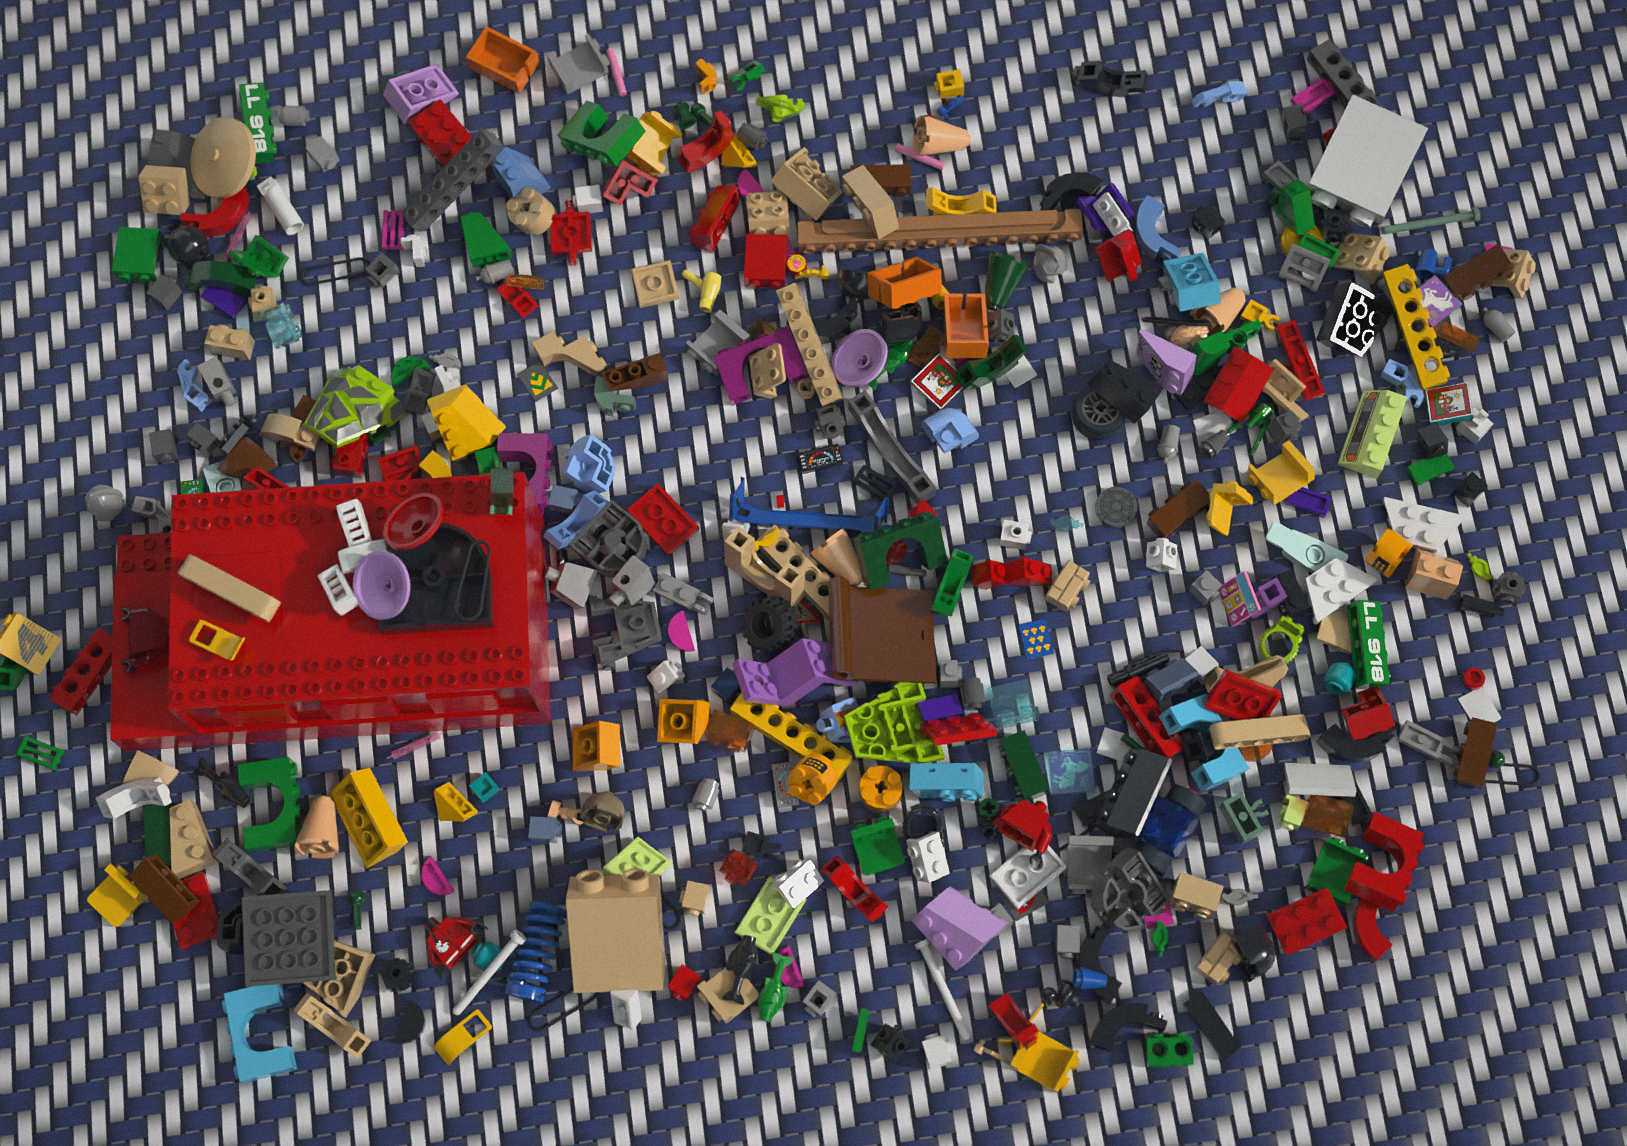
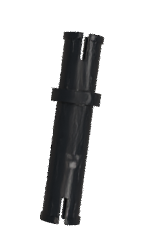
M1163 650L1130 666L1125 665L1123 669L1107 675L1108 683L1114 688L1136 676L1150 672L1170 661L1169 655Z

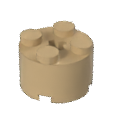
M525 187L521 193L514 198L512 197L506 203L510 221L526 234L539 235L545 232L552 223L551 218L552 214H554V207L550 201L535 189Z

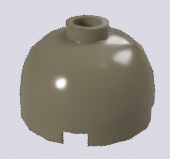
M603 791L594 793L586 799L580 817L585 819L584 823L595 830L607 832V828H614L613 831H617L623 825L625 809L622 801L612 792Z

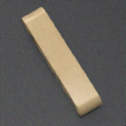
M191 554L188 555L178 571V574L183 578L268 623L281 604L275 598Z
M1303 714L1219 722L1209 726L1213 746L1216 750L1299 742L1311 737L1306 717Z

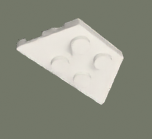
M1384 497L1382 502L1387 511L1389 526L1414 544L1412 547L1432 552L1439 550L1465 517L1464 515Z
M1336 557L1303 581L1305 591L1308 594V604L1312 606L1314 614L1313 623L1316 625L1371 587L1378 580Z

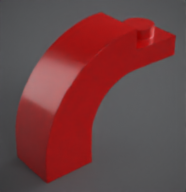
M722 110L714 113L711 126L702 137L680 147L677 159L687 174L713 161L733 140L735 134L731 130V122Z
M243 187L235 195L223 198L221 205L213 212L208 214L181 213L180 221L182 225H191L199 228L206 237L225 234L236 227L242 217L244 218L248 209L250 195L246 188Z
M839 856L833 857L820 869L840 894L865 919L873 922L888 908L887 904L874 894Z
M1361 898L1353 914V933L1356 943L1363 954L1374 963L1392 944L1381 934L1377 927L1376 913L1379 906Z

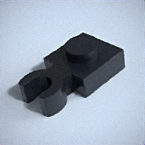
M747 831L741 853L760 859L763 858L765 853L770 859L778 860L779 856L774 855L772 849L774 847L781 849L782 845L779 843L767 844L769 837Z

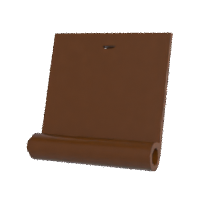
M836 576L828 582L832 678L853 681L936 684L932 590L877 588L871 591L867 587L849 586V581L842 576Z

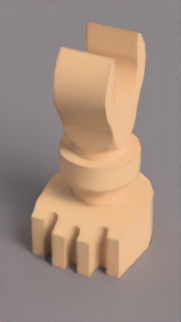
M552 801L548 817L557 818L559 815L561 819L568 818L576 825L584 824V822L578 821L575 818L577 814H581L582 809L569 810V807L566 806L562 808L560 802Z

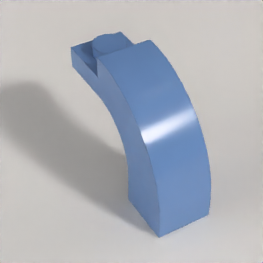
M1147 195L1140 205L1135 222V235L1140 248L1153 261L1158 255L1163 260L1179 258L1182 250L1161 238L1156 231L1155 224L1162 215L1165 205Z
M596 490L584 494L573 513L561 524L546 530L543 537L558 550L561 548L565 550L570 549L569 543L609 501Z

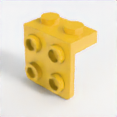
M1226 481L1225 484H1213V489L1209 496L1210 508L1206 515L1208 525L1221 535L1227 536L1233 505H1252L1253 496L1234 481Z
M110 863L104 869L109 876L88 896L87 901L112 926L119 927L148 896L134 885V881L127 877L129 873L121 865L116 867Z

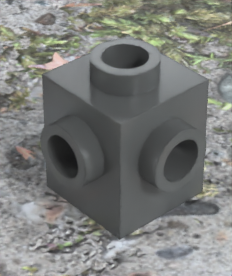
M1003 309L987 313L988 338L994 340L995 343H1004L1013 336L1015 328L1014 314Z
M836 404L815 409L818 419L814 421L817 433L821 432L823 439H835L839 435L844 434L842 427L846 426L843 414L839 415Z
M1510 571L1502 573L1493 583V591H1495L1494 600L1506 604H1515L1525 594L1526 584H1523L1524 577Z

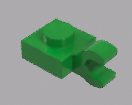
M754 60L740 69L738 74L732 75L729 80L731 82L739 80L738 85L734 89L740 91L744 88L746 80L753 81L758 79L765 69L761 63Z

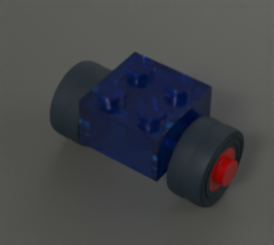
M1178 784L1171 786L1165 798L1157 794L1138 836V839L1141 841H1138L1134 847L1135 850L1140 851L1153 873L1159 877L1165 875L1172 863V859L1169 856L1177 859L1198 824L1197 819L1206 807V802L1194 790Z

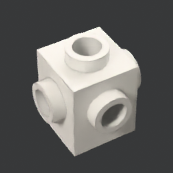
M1157 538L1156 541L1147 543L1146 567L1157 572L1176 569V544L1169 542L1167 538Z

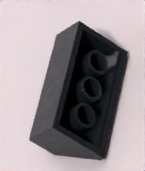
M1141 748L1129 750L1124 755L1123 764L1114 777L1115 781L1112 788L1106 794V801L1097 814L1095 826L1113 838L1138 837L1173 760Z

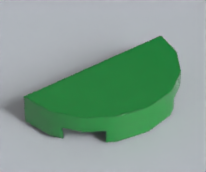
M413 356L400 359L395 363V367L392 370L391 380L393 386L412 378L415 368L428 370L431 369L424 359Z
M861 1008L852 1049L853 1052L860 1053L862 1051L869 1009Z

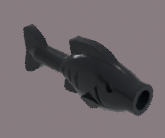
M1398 330L1395 351L1407 346L1401 330ZM1440 335L1436 336L1437 338L1434 339L1436 347L1440 346L1443 353V358H1440L1441 360L1459 356L1461 345L1455 344L1453 341ZM1426 342L1418 344V348L1421 351L1430 349L1429 344Z
M203 757L199 759L196 775H205L214 782V789L222 794L224 800L230 801L242 808L250 804L252 798L247 795L231 775L223 771L219 776L208 767Z
M744 935L737 947L730 953L727 959L726 970L733 971L735 978L732 990L722 997L723 1000L734 1001L744 1005V999L740 990L743 979H751V971L757 960L755 937Z

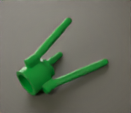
M1260 403L1256 408H1252L1245 420L1247 421L1250 417L1252 419L1247 425L1248 429L1255 423L1258 425L1263 423L1251 450V456H1254L1267 426L1271 423L1270 417L1273 411L1264 403ZM1238 421L1227 430V433H1231L1242 423Z

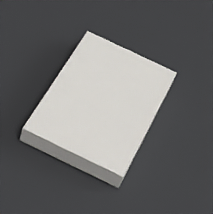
M1284 764L1289 794L1351 797L1356 795V787L1350 765Z
M1048 846L1046 853L1042 854L1043 864L1040 868H1038L1040 859L1034 858L1031 865L1029 861L1031 855L1036 854L1037 850L1035 849L1032 852L1022 847L989 875L990 879L1017 910L1067 869L1065 863L1050 846Z

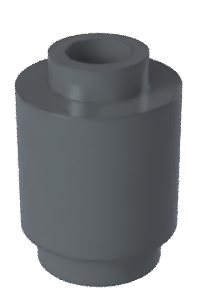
M743 123L737 132V137L740 138L741 142L756 150L760 147L763 148L768 140L765 131L750 123Z
M980 678L965 679L963 681L964 685H962L964 707L969 708L970 711L982 709L981 706L985 705L983 683H981Z

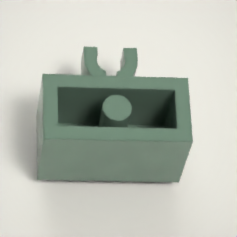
M1242 792L1223 801L1219 806L1240 845L1261 835L1264 830L1257 818H1263L1269 814L1268 810L1253 813L1257 806L1263 803L1262 800H1257L1250 807Z

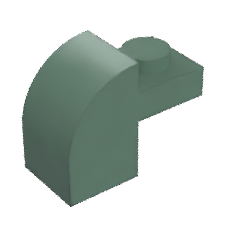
M596 376L594 394L597 405L603 413L614 417L615 409L623 413L635 411L636 400L634 396L618 395V391L609 392L604 378Z

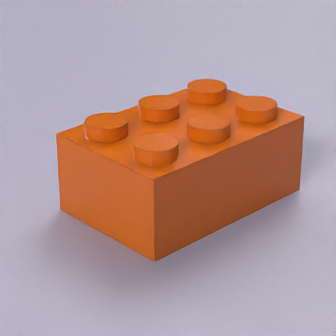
M487 26L466 56L469 69L483 76L487 74L489 79L519 94L528 82V76L531 77L540 64L537 51Z
M918 257L902 261V280L900 263L868 272V296L891 309L900 308L901 305L907 303H915L922 298H930L934 294L942 292L941 269Z
M944 294L942 310L945 358H987L989 338L985 294H967L965 310H961L963 294Z

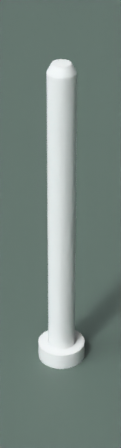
M514 930L510 934L511 940L453 1008L455 1015L462 1013L518 944L522 945L526 941V937L520 931Z
M928 939L915 944L916 950H921L960 1036L965 1041L970 1038V1034L928 947L931 943Z

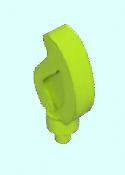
M1471 553L1467 554L1470 559L1469 562L1472 564L1471 569L1477 577L1485 581H1490L1494 578L1489 573V566L1485 560L1478 559L1476 556H1472Z

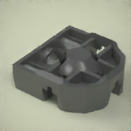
M612 499L569 543V547L590 565H593L603 576L614 578L627 563V560L623 558L625 551H630L642 561L645 558L648 547L640 522ZM633 522L635 527L627 535L624 530ZM604 525L607 528V530L601 533L597 541L594 538V536H596L601 531ZM621 537L626 538V545L621 543ZM603 553L606 558L600 564H597L595 560Z
M1126 847L1096 874L1091 890V906L1100 921L1126 931L1139 929L1143 925L1140 918L1153 916L1170 900V897L1140 851ZM1113 870L1118 880L1114 881L1112 877L1107 875V871ZM1128 891H1132L1131 899L1127 898ZM1132 905L1138 908L1136 913L1132 910ZM1112 907H1114V908H1113L1110 912H1108L1105 916L1102 914L1103 912H1107V911L1110 910Z

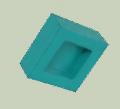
M486 772L469 785L483 803L500 790Z

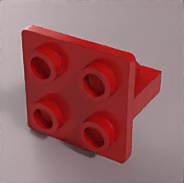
M1130 229L1123 231L1095 248L1104 277L1108 282L1120 275H1123L1131 282L1138 278L1136 270L1142 261Z

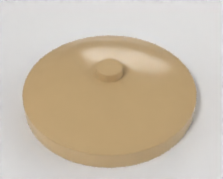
M220 117L210 121L199 132L193 144L190 166L193 180L203 193L216 198H228L238 193L246 185L253 172L256 159L255 141L249 128L239 120L230 117Z

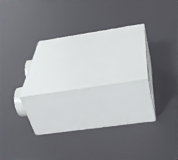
M1352 95L1309 182L1308 188L1313 194L1311 202L1324 210H1328V208L1334 209L1335 205L1351 211L1348 219L1365 228H1370L1373 222L1381 225L1428 128Z

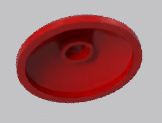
M431 493L417 494L404 500L392 511L386 520L383 530L386 543L396 550H408L428 541L441 525L444 515L443 503L436 495Z

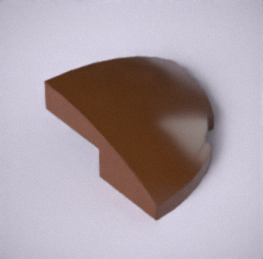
M245 436L226 455L219 465L218 471L227 476L241 479L242 474H248L256 466L269 473L277 468V464L255 442Z

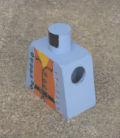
M855 697L836 703L820 714V719L817 721V729L820 732L826 731L831 742L851 743L844 716L859 707Z

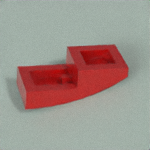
M510 277L496 289L523 319L539 307L526 290L524 291L513 277Z

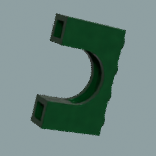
M928 511L921 512L917 517L911 519L904 518L896 524L883 525L879 527V530L873 532L866 531L853 538L863 583L867 588L872 591L891 584L886 566V554L890 546L901 538L910 537L915 539L921 565L928 570L948 564L939 518Z

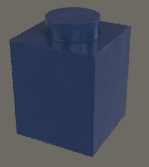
M728 667L711 685L712 692L727 704L741 690L735 670H730Z

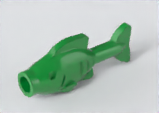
M911 339L887 346V360L882 371L875 379L868 383L873 390H876L877 379L885 371L892 374L896 367L904 365L911 349L915 346Z
M772 952V958L776 964L772 979L765 978L764 987L761 993H759L758 999L760 1014L758 1019L770 1023L779 1009L787 1002L790 988L782 986L781 977L784 967L794 961L793 957L782 956L775 952Z

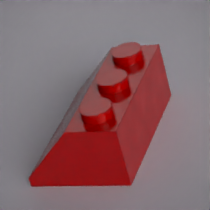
M736 185L716 186L714 192L711 191L709 193L706 207L701 208L696 225L693 224L689 230L692 245L713 254L739 206L738 187Z
M1235 346L1206 395L1204 402L1243 424L1274 369Z

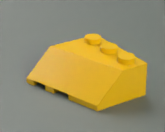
M466 384L427 399L433 418L452 461L491 446L498 438L499 433H502L506 428L505 424L482 403L480 398Z

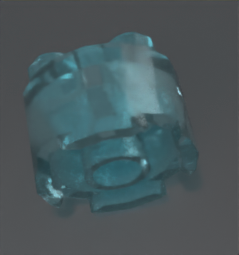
M285 303L261 312L262 317H267L265 319L267 322L265 326L272 342H277L275 344L276 349L300 341L302 331L298 322L294 324L292 320L294 312L290 304L285 305Z

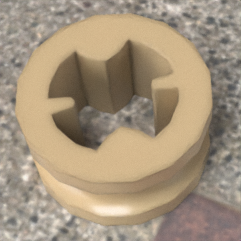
M802 379L797 385V392L801 398L810 399L815 395L816 389L811 379ZM802 386H810V392H803Z

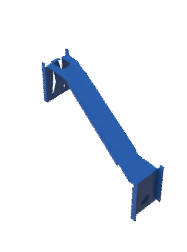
M741 477L740 485L733 495L730 494L729 521L731 522L735 519L744 523L762 525L775 524L777 526L836 530L844 528L851 531L873 532L879 530L883 520L884 523H887L889 499L887 498L881 504L875 519L840 514L780 510L762 511L743 504L744 477ZM736 495L740 508L750 512L748 517L737 515L740 508L736 506Z

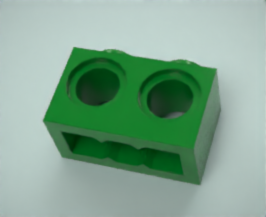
M1186 1033L1172 1034L1171 1038H1164L1163 1034H1151L1150 1038L1145 1040L1146 1068L1190 1067L1194 1065L1192 1037H1186ZM1176 1044H1182L1185 1047V1055L1180 1056L1175 1052ZM1153 1045H1160L1163 1048L1162 1056L1153 1054Z

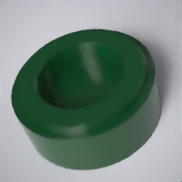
M1276 186L1269 194L1265 204L1273 207L1279 200L1281 189Z

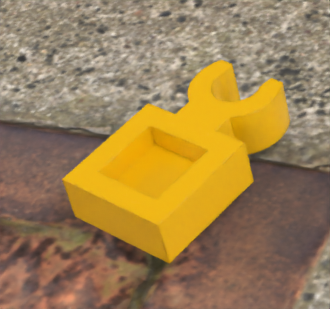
M1250 300L1240 317L1241 320L1245 322L1250 321V323L1259 319L1264 328L1269 332H1273L1275 328L1269 322L1273 321L1278 324L1280 320L1276 315H1268L1269 309L1253 300Z

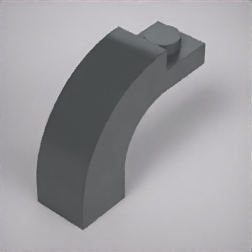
M228 838L212 854L260 896L283 894L287 890L279 880Z

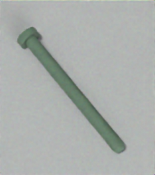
M1474 207L1469 212L1384 226L1382 234L1386 235L1471 219L1473 222L1480 221V211L1478 207Z

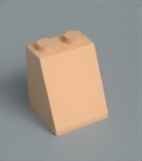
M1416 548L1405 588L1447 600L1459 584L1463 565L1458 560Z

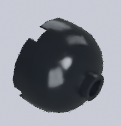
M845 269L840 271L839 289L843 295L849 297V301L852 299L860 304L861 300L871 298L868 296L867 273H856L853 270Z

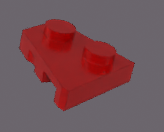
M417 445L377 458L385 481L412 479L421 470L419 464L423 461Z

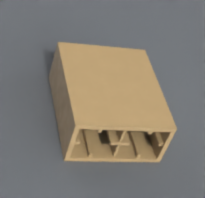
M633 868L624 871L621 875L603 876V873L598 870H585L578 873L576 877H570L566 906L574 993L611 992L612 990L629 989L638 991L663 990L666 963L660 875L648 874L644 869Z

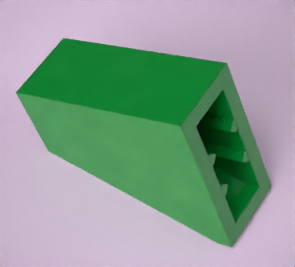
M1299 179L1281 188L1276 209V216L1297 236L1315 227L1310 189Z
M469 212L465 216H460L473 268L512 259L507 243L480 212Z

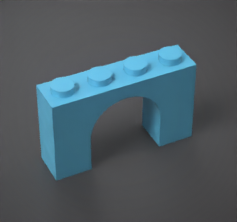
M1207 693L1172 706L1159 716L1169 735L1184 729L1203 730L1205 734L1210 732L1209 726L1223 722L1217 712L1205 708L1204 701L1208 697ZM1238 748L1220 749L1218 753L1214 754L1212 761L1202 764L1191 775L1200 791L1204 792L1239 777L1250 768Z
M281 984L252 986L224 993L225 1000L222 1001V1006L229 1022H226V1029L232 1037L233 1043L230 1044V1051L236 1059V1065L234 1066L236 1078L240 1082L248 1083L297 1070L292 1047L285 1046L265 1052H256L248 1045L245 1035L247 1024L256 1013L285 1005Z

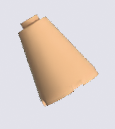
M920 115L916 120L914 128L917 129V135H913L915 154L924 156L965 150L966 146L970 144V135L965 129L927 115Z
M1230 288L1220 293V304L1191 310L1190 316L1193 314L1194 320H1204L1211 323L1207 328L1209 329L1207 337L1221 331L1225 334L1246 302L1245 294L1242 290Z
M844 528L810 553L835 576H842L847 579L849 586L857 587L863 582L857 554Z
M319 796L312 801L295 842L294 849L299 854L305 856V852L312 854L311 858L316 859L333 858L335 853L338 854L339 844L335 804L331 798Z

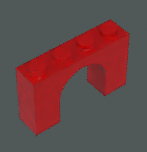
M1374 812L1367 823L1362 840L1389 852L1397 863L1398 871L1395 873H1382L1356 862L1349 873L1344 890L1392 912L1396 910L1398 905L1403 906L1407 898V894L1404 893L1405 888L1408 889L1413 880V877L1410 876L1411 871H1415L1419 862L1416 856L1420 855L1424 847V843L1421 842L1424 833Z

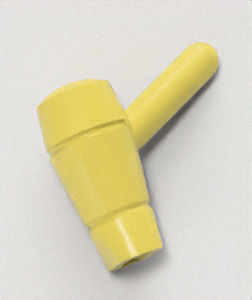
M684 270L682 272L683 277L701 288L700 309L703 312L711 313L721 286V276L715 272H707L702 280L689 270Z

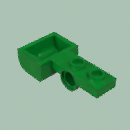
M1259 319L1251 323L1247 321L1237 329L1230 328L1225 334L1221 331L1196 342L1191 350V353L1197 355L1193 374L1201 375L1215 369L1224 354L1230 355L1235 346L1242 350L1248 339L1255 337L1263 325Z

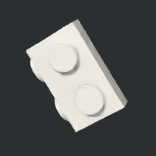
M1104 193L1093 204L1113 236L1127 229L1133 231L1129 226L1128 220L1109 193Z
M939 832L929 833L919 839L910 838L906 840L907 852L911 857L913 874L917 881L930 883L950 873Z
M798 859L790 865V869L786 873L778 875L774 879L775 883L770 887L773 891H779L790 908H795L824 882V879L811 860Z

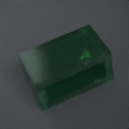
M504 467L491 469L490 514H513L514 469Z

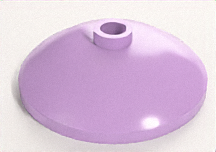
M870 329L857 330L846 336L837 346L832 358V371L836 379L848 387H860L875 379L882 371L887 360L888 350L884 338L876 331Z
M375 551L361 559L356 567L353 578L354 594L359 606L366 614L376 619L395 617L404 609L410 594V580L404 564L397 556L387 551Z

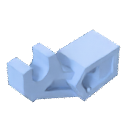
M1228 81L1218 88L1199 93L1192 99L1194 107H1198L1200 104H1203V107H1207L1219 99H1222L1223 102H1239L1247 94L1243 81Z
M185 359L178 366L177 371L183 397L188 403L202 412L212 400L194 384L193 381L196 378L198 369L193 366L191 370H187L191 364ZM193 392H197L198 394L191 399Z
M1389 359L1380 377L1396 386L1402 385L1405 389L1404 396L1407 397L1406 403L1410 398H1414L1416 400L1414 407L1419 408L1424 398L1423 390L1420 389L1409 372L1408 366ZM1397 371L1402 374V378L1394 375V372Z

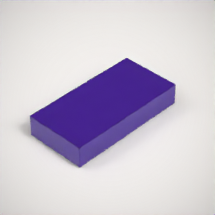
M207 287L201 295L203 300L232 319H235L246 305L244 300L221 287Z
M1302 487L1286 497L1284 504L1325 518L1332 497Z
M957 694L929 699L916 704L922 723H927L931 719L944 720L950 716H961L964 713Z

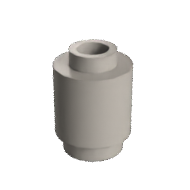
M284 106V108L279 109L280 124L285 126H305L306 122H309L310 115L305 106Z
M703 778L702 782H699L692 800L696 809L706 812L707 809L712 810L719 793V783L708 778Z

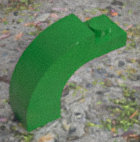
M954 548L932 606V610L936 611L939 615L952 617L974 555Z

